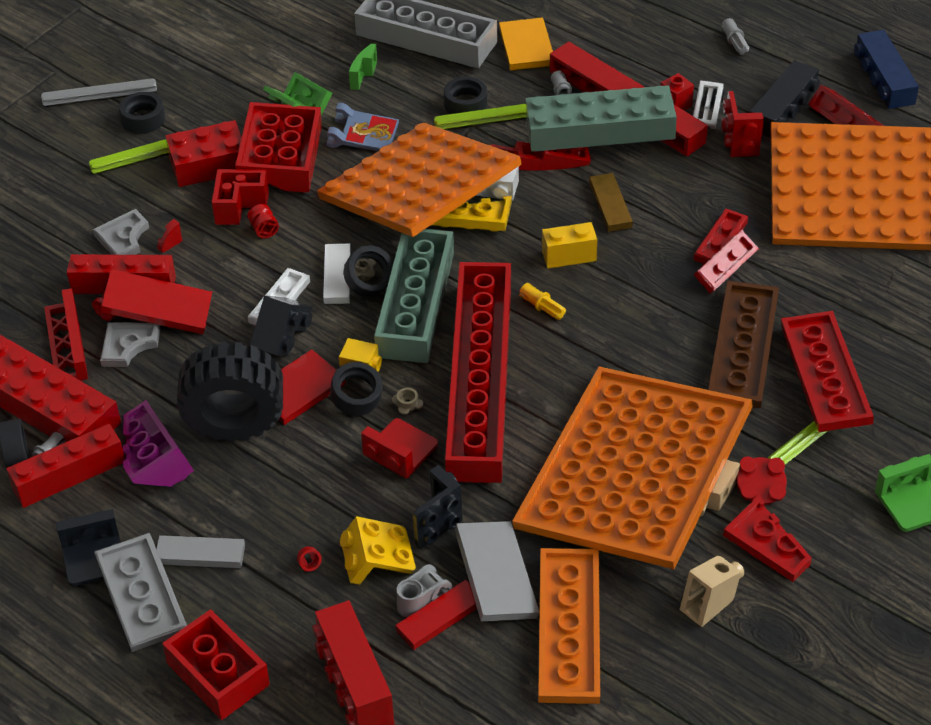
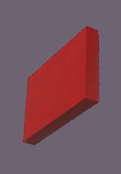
M312 349L281 369L283 373V409L279 421L286 425L330 395L331 381L336 369ZM346 380L342 382L341 387L346 384Z

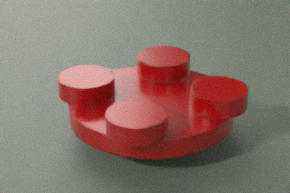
M749 456L742 458L737 476V486L741 497L753 502L760 496L765 505L783 500L786 495L785 488L787 484L784 461L780 458H752Z

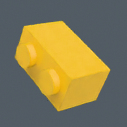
M592 222L542 229V253L547 268L597 261V237Z

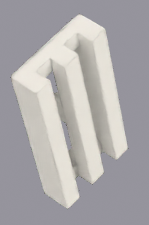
M700 81L693 116L698 119L704 87H708L703 118L699 120L707 124L710 129H715L723 93V84ZM715 88L717 89L712 119L708 120L713 90Z

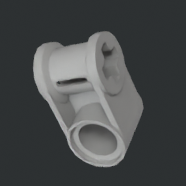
M433 565L423 566L418 572L398 584L396 588L398 613L403 617H409L452 589L451 582L447 579L443 580L436 573V568Z

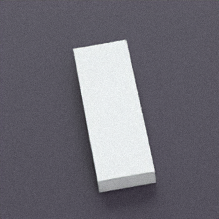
M325 244L324 304L350 303V288L346 284L343 275L344 264L351 255L350 244Z
M287 268L265 296L286 297L296 300L310 283V276ZM263 298L249 314L248 323L256 325Z

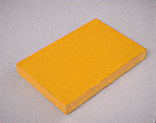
M543 18L499 22V30L511 71L550 66V53L553 50Z

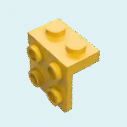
M356 516L349 527L341 534L340 545L343 549L345 568L348 572L350 583L360 585L373 567L411 574L416 568L407 530L401 525Z

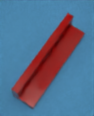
M823 85L819 86L808 103L810 107L834 124L884 126L836 91Z
M72 288L62 290L64 303L44 307L53 365L61 370L66 366L74 368L76 372L69 373V375L80 381L87 380L88 373ZM63 312L66 314L60 321L51 317L52 314ZM61 329L69 332L63 339L55 336ZM64 347L71 350L66 357L58 354Z

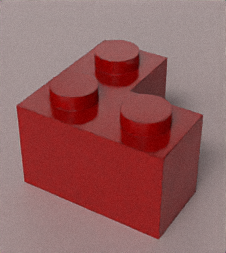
M217 169L212 199L215 225H240L242 208H252L258 204L267 205L269 187L266 169Z

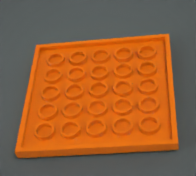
M420 123L410 132L399 136L391 144L380 148L377 153L364 158L355 167L347 169L336 179L328 181L325 186L317 190V193L321 200L414 237L519 167L521 159L520 156L427 123Z

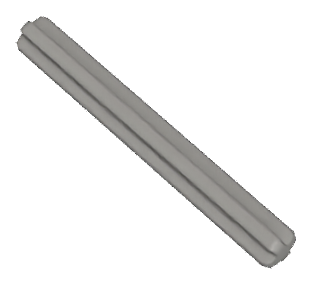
M151 78L43 92L41 98L44 106L128 96L137 92L151 93L157 91L156 80Z

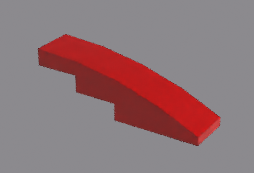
M517 141L514 148L491 144L495 148L520 156L521 165L519 170L568 169L587 166L591 162L588 147L531 152L530 143Z

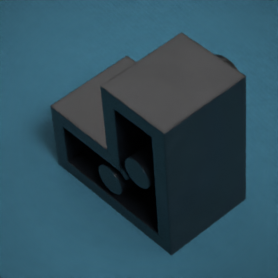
M264 295L250 345L277 356H288L295 343V331H306V328L311 324L313 306L286 297Z

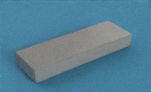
M159 535L157 552L163 565L241 568L245 550L244 539Z

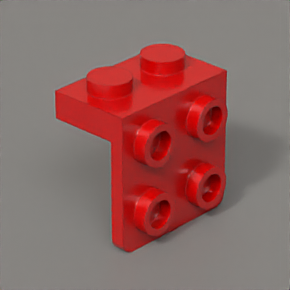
M728 91L727 99L723 100V112L726 114V118L721 120L722 132H726L724 135L725 148H729L731 157L759 156L763 114L738 113L734 92Z
M398 418L394 419L381 433L369 426L361 432L363 455L406 479L438 447V440Z

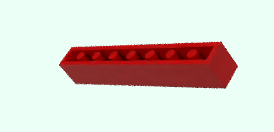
M569 41L550 53V72L552 74L556 71H561V74L564 72L567 82L583 93L645 88ZM674 105L677 116L676 138L661 141L683 155L689 156L706 144L708 125Z

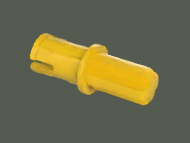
M526 283L521 287L519 296L534 305L537 311L543 310L557 320L563 318L566 309L552 300L549 293H543L530 283Z

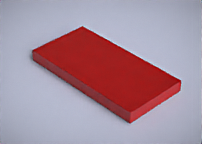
M111 269L101 312L204 335L212 291Z

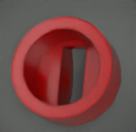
M306 546L298 551L297 562L303 570L314 571L320 566L322 557L314 547ZM307 553L312 560L310 563H307L304 557Z

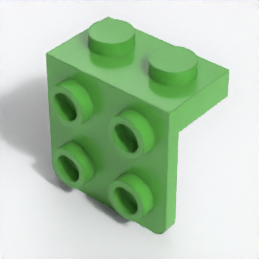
M294 72L284 93L266 85L263 88L264 91L269 93L268 98L279 104L282 103L293 107H321V116L333 94Z
M930 454L913 457L908 461L896 465H888L879 470L875 493L903 532L931 524Z

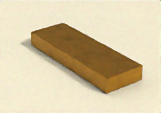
M614 174L590 176L589 184L608 232L632 228L633 221Z

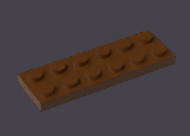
M727 280L708 390L752 399V407L761 408L779 287Z

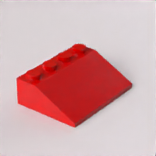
M250 102L235 168L266 169L268 184L284 191L309 193L322 129L321 107H293L283 104Z

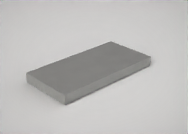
M511 521L456 523L455 534L481 622L537 619L539 609Z
M150 533L94 552L131 652L167 640L187 626Z

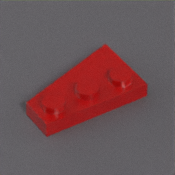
M758 496L724 528L723 536L794 582L811 565L812 558L794 536L782 528L778 517L766 509L764 506L765 502Z

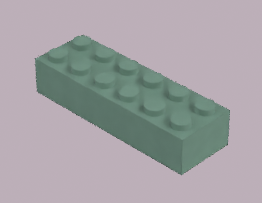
M669 85L526 98V123L531 152L676 138L677 116Z
M425 229L414 237L401 233L374 335L375 344H378V353L382 359L420 363L429 362L454 256L452 231Z

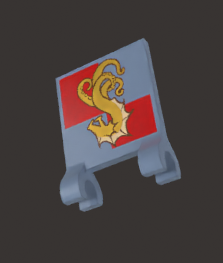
M338 103L335 111L337 112L335 122L346 123L343 132L338 128L329 127L326 146L336 148L340 145H348L379 151L383 146L393 142L399 119L354 111L348 105Z

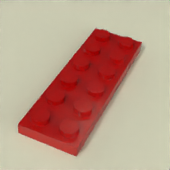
M833 311L781 318V328L818 432L873 424V413Z

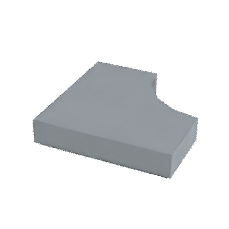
M134 209L93 229V233L111 255H136L140 253L138 239L143 232L149 229V224Z
M108 322L100 359L101 366L128 367L131 359L138 353L146 349L157 348L161 330L160 325L153 323Z

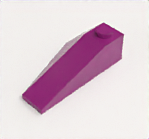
M147 400L123 415V434L126 437V444L123 445L126 460L123 461V467L133 483L171 487L177 482L186 479L194 471Z

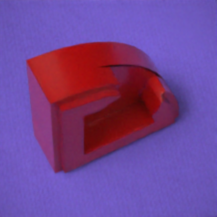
M175 219L165 226L167 230L162 238L158 239L157 249L162 253L182 242L180 224Z

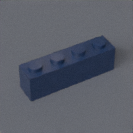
M885 30L858 34L857 44L854 45L855 56L859 57L862 62L863 69L869 74L872 85L876 86L879 91L881 100H884L889 109L915 105L919 86Z

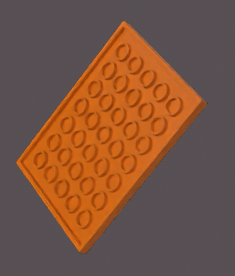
M771 122L772 244L931 250V128Z
M598 367L512 521L513 528L675 569L752 409V399Z

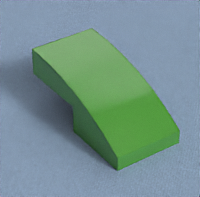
M376 44L367 46L353 61L349 69L350 89L359 90L363 77L373 76L377 65Z

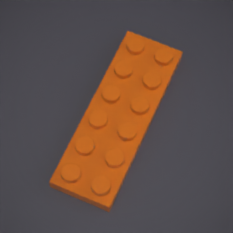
M541 548L538 703L600 704L599 550Z

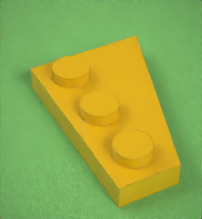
M503 196V201L491 202L490 198H483L481 202L469 204L466 201L432 225L461 227L465 229H485L494 232L505 231L512 204V196Z

